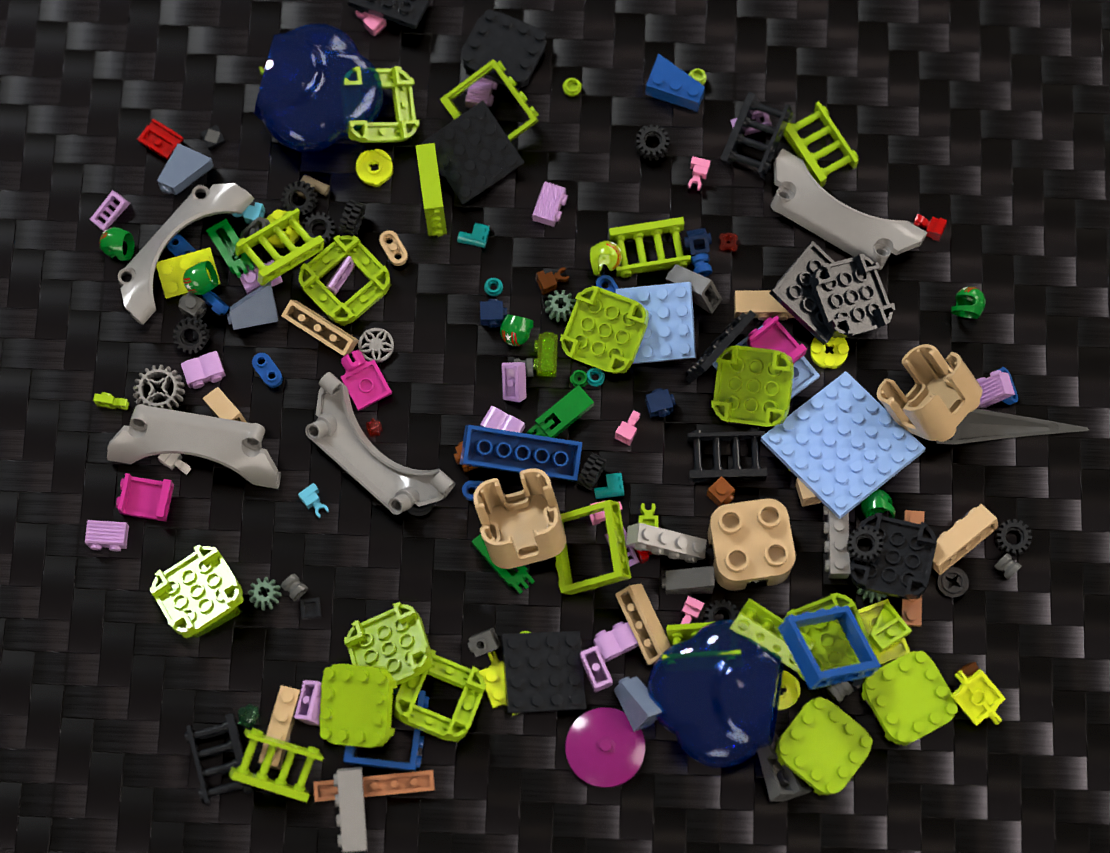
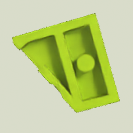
M886 602L868 638L881 653L909 635L912 630L892 605Z

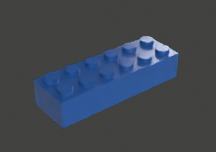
M467 425L464 430L460 465L520 473L526 469H540L549 478L573 482L577 481L582 442Z

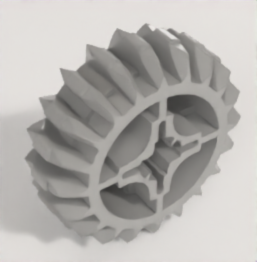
M160 364L159 369H156L155 365H153L152 371L145 368V375L139 373L141 380L135 379L137 386H133L135 391L133 396L137 399V405L143 404L173 410V406L179 408L177 401H183V397L180 395L185 394V390L182 389L185 387V384L181 382L182 377L180 375L177 376L176 370L171 371L169 366L164 370L163 365ZM156 378H162L160 381H154ZM171 382H173L174 390L172 395L170 396L167 390L169 389ZM149 385L151 390L148 393L149 396L145 399V388ZM155 388H160V390L162 388L164 394L162 392H156ZM160 399L165 400L164 402L156 403Z

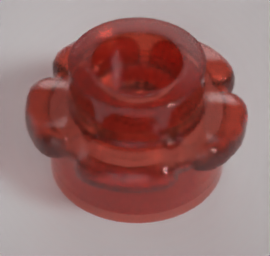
M374 418L366 422L369 435L371 437L375 435L380 436L382 431L381 423Z

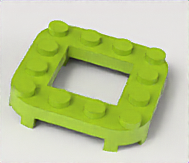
M360 66L348 71L341 78L340 93L344 125L351 140L361 143L403 142L416 132V129L419 127V120H416L412 86L414 85V80L401 70V67L395 66L392 69H360ZM360 89H392L396 122L367 123V121H364Z
M338 235L333 238L334 241L309 263H304L301 266L299 283L303 292L332 322L345 326L354 322L388 292L391 282L386 266H383L366 249L359 238L356 236ZM350 256L355 266L370 281L343 303L326 288L320 279L343 259Z
M431 650V668L421 675L401 683L393 704L394 716L404 724L446 741L458 742L467 734L485 691L486 683L476 667L473 666L472 669L437 656L435 655L436 651ZM427 674L463 689L452 719L415 705Z

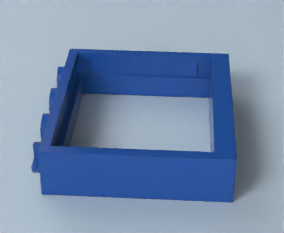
M835 606L828 610L819 609L812 613L807 611L797 616L792 614L785 617V621L778 627L810 690L871 677L881 667L849 606ZM838 620L860 663L821 671L799 627Z
M393 688V695H397L399 688ZM420 690L417 697V706L428 709L429 697H426L425 691ZM414 728L410 763L354 757L356 746L346 745L344 763L345 765L416 772L417 768H420L422 756L418 755L419 748H423L424 736H421V730Z

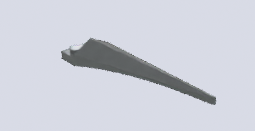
M976 408L968 413L960 422L952 438L944 442L936 441V443L956 445L1014 437L1088 431L1089 429L1083 426Z

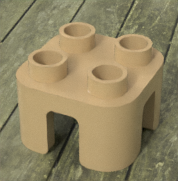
M928 344L919 345L910 350L902 359L903 366L915 381L914 387L905 396L894 380L886 378L877 389V397L894 421L908 432L930 441L944 442L954 436L956 427L965 416L979 406L982 387L957 353L951 352L945 361L936 347Z
M526 469L519 473L524 488L522 491L504 494L499 480L493 478L481 483L474 492V504L482 527H480L481 535L491 561L499 568L512 569L555 557L562 552L566 545V535L550 479L540 469Z
M768 498L726 504L717 508L712 514L708 528L709 544L713 545L714 576L721 587L737 591L745 589L747 583L751 581L766 579L767 586L780 584L788 578L795 562V549L788 512L781 502Z

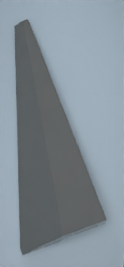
M748 703L746 709L770 801L784 802L811 792L810 785L806 786L799 776L787 766H782L779 763L775 745L778 739L775 732L771 733L766 723L768 720L766 717H761L756 709L757 703Z

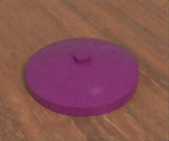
M614 708L590 710L581 715L568 732L566 739L568 763L577 777L589 785L599 788H612L622 785L638 772L644 759L645 740L641 729L634 732L626 714Z

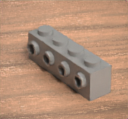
M823 505V513L827 515V522H824V534H827L824 551L828 553V560H825V572H828V579H848L850 575L849 552H847L849 512L839 520Z
M637 523L628 526L626 546L634 547L639 551H650L655 555H666L671 559H683L688 563H697L698 560L705 559L707 540Z
M362 767L338 769L337 774H334V787L338 786V794H335V805L340 810V814L336 815L337 827H341V835H338V847H342V852L366 851L368 846Z

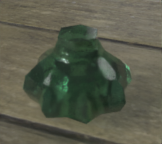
M252 704L241 707L238 710L239 724L247 728L256 724L260 716L258 713L259 708Z

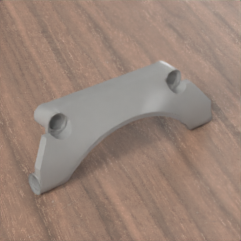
M785 149L779 152L774 161L775 185L780 188L774 196L771 208L853 257L858 254H865L873 262L879 263L881 268L878 270L883 268L891 253L898 255L920 247L928 232L909 221L882 219L845 205L830 195L815 181L802 159Z
M236 183L213 184L210 190L203 185H198L193 189L181 206L129 264L118 273L124 307L138 323L143 325L156 311L153 296L154 273L160 255L170 240L183 228L204 217L223 213L242 214L253 202V196ZM203 192L206 196L203 199H198L195 195ZM124 275L132 277L129 282H124L121 278Z
M331 372L326 373L319 381L321 388L318 393L316 407L318 419L306 426L305 432L307 437L395 515L407 511L414 503L420 507L445 499L454 488L455 482L440 469H411L392 461L382 454L369 441L360 428L351 406L347 387Z
M139 404L135 406L130 426L124 425L108 445V461L132 464L142 458L157 454H187L220 463L239 473L253 485L278 489L281 480V472H278L267 449L262 448L265 428L257 423H247Z

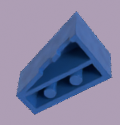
M658 53L646 85V95L698 112L705 87Z

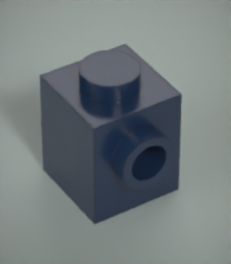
M705 228L686 231L687 237L684 238L685 248H689L691 255L710 252L709 245L712 244L710 233L707 234Z
M490 299L480 302L481 326L499 327L507 315V307H503V301Z
M659 388L653 390L651 394H647L645 397L650 418L656 416L666 417L670 415V412H673L675 399L673 394H669L668 389L663 390Z

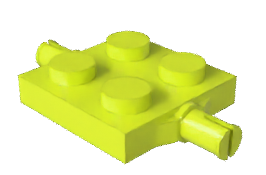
M492 651V653H488L492 665L480 670L479 673L486 683L485 691L494 709L507 705L503 661H499L495 651Z
M979 669L969 678L965 676L962 670L958 671L959 674L956 673L955 677L962 684L950 696L976 726L988 717L995 724H999L998 721L1001 722L1002 719L995 711L1005 700V697L982 670Z

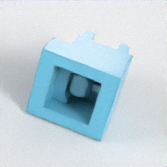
M255 202L254 206L249 205L242 214H231L234 217L244 216L245 222L251 224L256 218L264 217L265 208L263 204Z
M313 483L298 493V496L308 509L314 506L316 516L321 518V515L318 513L319 510L325 509L328 513L329 509L326 505L321 504L317 495L319 490Z

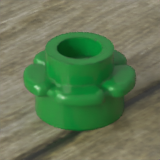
M576 370L570 376V382L573 383L574 387L578 385L585 387L588 384L585 371Z

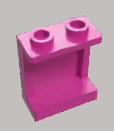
M775 316L773 319L769 317L763 322V327L759 330L754 329L748 335L747 345L749 347L784 352L792 358L793 364L803 357L807 351V348L803 344L799 345L781 325L778 316Z
M126 473L125 478H122L120 483L121 497H118L116 501V508H118L121 515L166 522L174 489L172 480L164 479L163 481L133 477Z

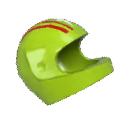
M603 241L591 247L590 260L594 275L600 276L602 274L604 264L607 265L610 271L615 270L620 265L622 252L618 245L610 241Z

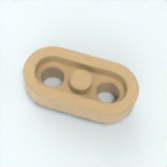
M393 231L383 232L379 239L380 245L389 261L395 266L405 264L408 259L407 251L397 234ZM387 240L393 241L391 244L386 243ZM397 255L402 256L401 259H395Z

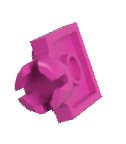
M356 350L351 352L355 362H352L348 354L341 359L346 373L340 378L347 387L357 410L360 411L391 395L392 391L375 360L366 361L362 352Z

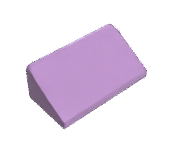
M350 256L343 260L326 285V288L334 295L337 294L355 267Z
M502 363L503 400L521 402L526 399L525 363Z

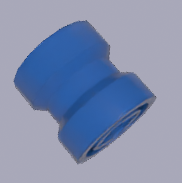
M700 253L691 257V264L694 266L693 272L704 277L713 272L712 267L708 263L710 259L707 253Z

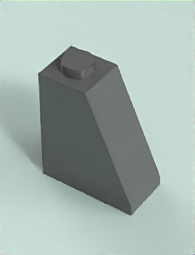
M677 264L668 272L665 278L668 284L691 282L693 303L711 314L722 301L711 279Z
M714 566L666 571L665 577H662L661 580L662 589H665V594H712L715 586Z

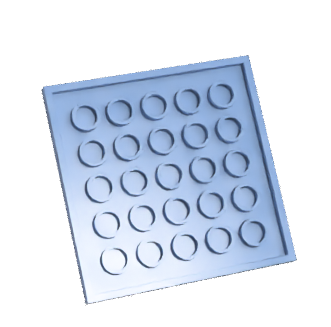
M846 371L787 416L784 423L773 427L761 437V442L839 520L925 452V447L910 432L897 424L888 411Z

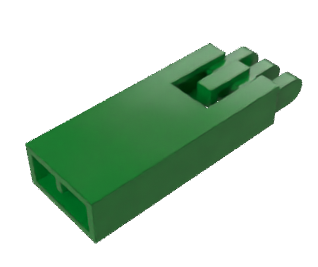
M227 219L206 230L232 274H236L240 278L242 277L240 270L247 274V266H249L251 271L255 269L252 260L245 252L241 254V258L236 256L235 248L240 239Z
M578 385L535 420V425L526 433L533 434L536 432L535 435L555 438L594 406V401ZM557 417L561 423L551 430L549 427L555 424L552 419Z
M481 534L472 540V545L509 587L513 586L519 594L523 591L518 585L521 584L525 589L529 587L524 580L527 579L531 584L535 582L528 574V569L525 565L516 567L518 569L517 573L513 568L507 571L497 567L491 561Z

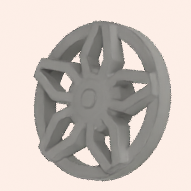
M372 328L366 330L361 335L358 348L365 360H375L376 363H380L392 355L394 341L386 330ZM373 332H379L376 337L372 334ZM367 335H370L372 339L369 340ZM386 337L390 339L391 344L384 342ZM364 338H365L366 342H368V343H365V344L362 346V342H363V340H364ZM382 351L388 352L387 355L381 358ZM372 352L373 359L369 358L364 353Z

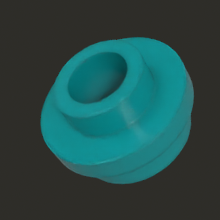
M490 278L485 282L484 290L489 296H498L503 291V284L497 278ZM495 285L497 289L491 290L490 287Z
M591 368L586 373L587 382L591 386H600L605 380V374L601 369ZM597 375L599 379L593 380L592 376Z

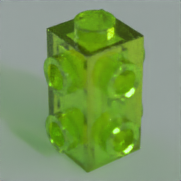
M553 332L539 334V340H535L534 351L538 352V358H534V370H537V376L556 377L558 335H555Z

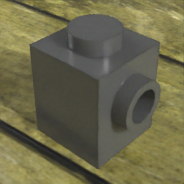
M190 292L183 295L179 300L178 307L181 314L191 317V319L197 317L199 321L207 311L205 301Z
M494 627L471 636L468 642L471 653H474L476 657L498 649L501 646Z

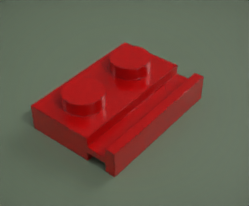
M152 119L150 125L144 129L137 140L142 145L169 160L177 144L183 142L184 138L157 120Z

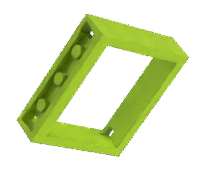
M493 59L440 100L455 120L462 114L452 100L495 69L530 118V120L508 135L510 141H513L539 121L537 119L539 114L533 106L529 107L526 101L528 99L522 91H517L515 88L517 83L511 76L507 77L504 73L506 68L501 61L496 62Z
M435 143L416 145L428 236L438 235L440 237L443 234H447Z
M607 500L560 514L562 523L604 511L614 569L613 573L573 583L566 544L562 552L555 556V566L559 576L558 586L561 593L572 595L631 579L619 502Z

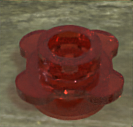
M735 233L720 234L721 244L719 249L721 251H736L738 249L736 245L738 236Z

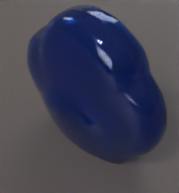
M317 23L302 25L287 33L274 35L259 88L254 114L264 122L268 131L278 142L295 151L318 152L330 147L337 141L350 139L348 137L349 121L375 122L383 106L381 78L374 65L359 53L355 43L345 32L327 24ZM360 66L362 85H344V78L349 79V81H358L357 73L353 71V68ZM354 126L353 128L358 131L361 130L362 126Z
M720 620L710 623L700 629L691 639L670 646L654 664L647 685L649 697L662 711L660 714L655 715L658 722L676 736L686 754L697 762L713 768L738 765L752 757L760 748L772 745L779 709L784 671L782 658L754 640L731 630L730 627L735 620ZM734 650H741V654H719ZM662 655H667L669 658L662 660Z

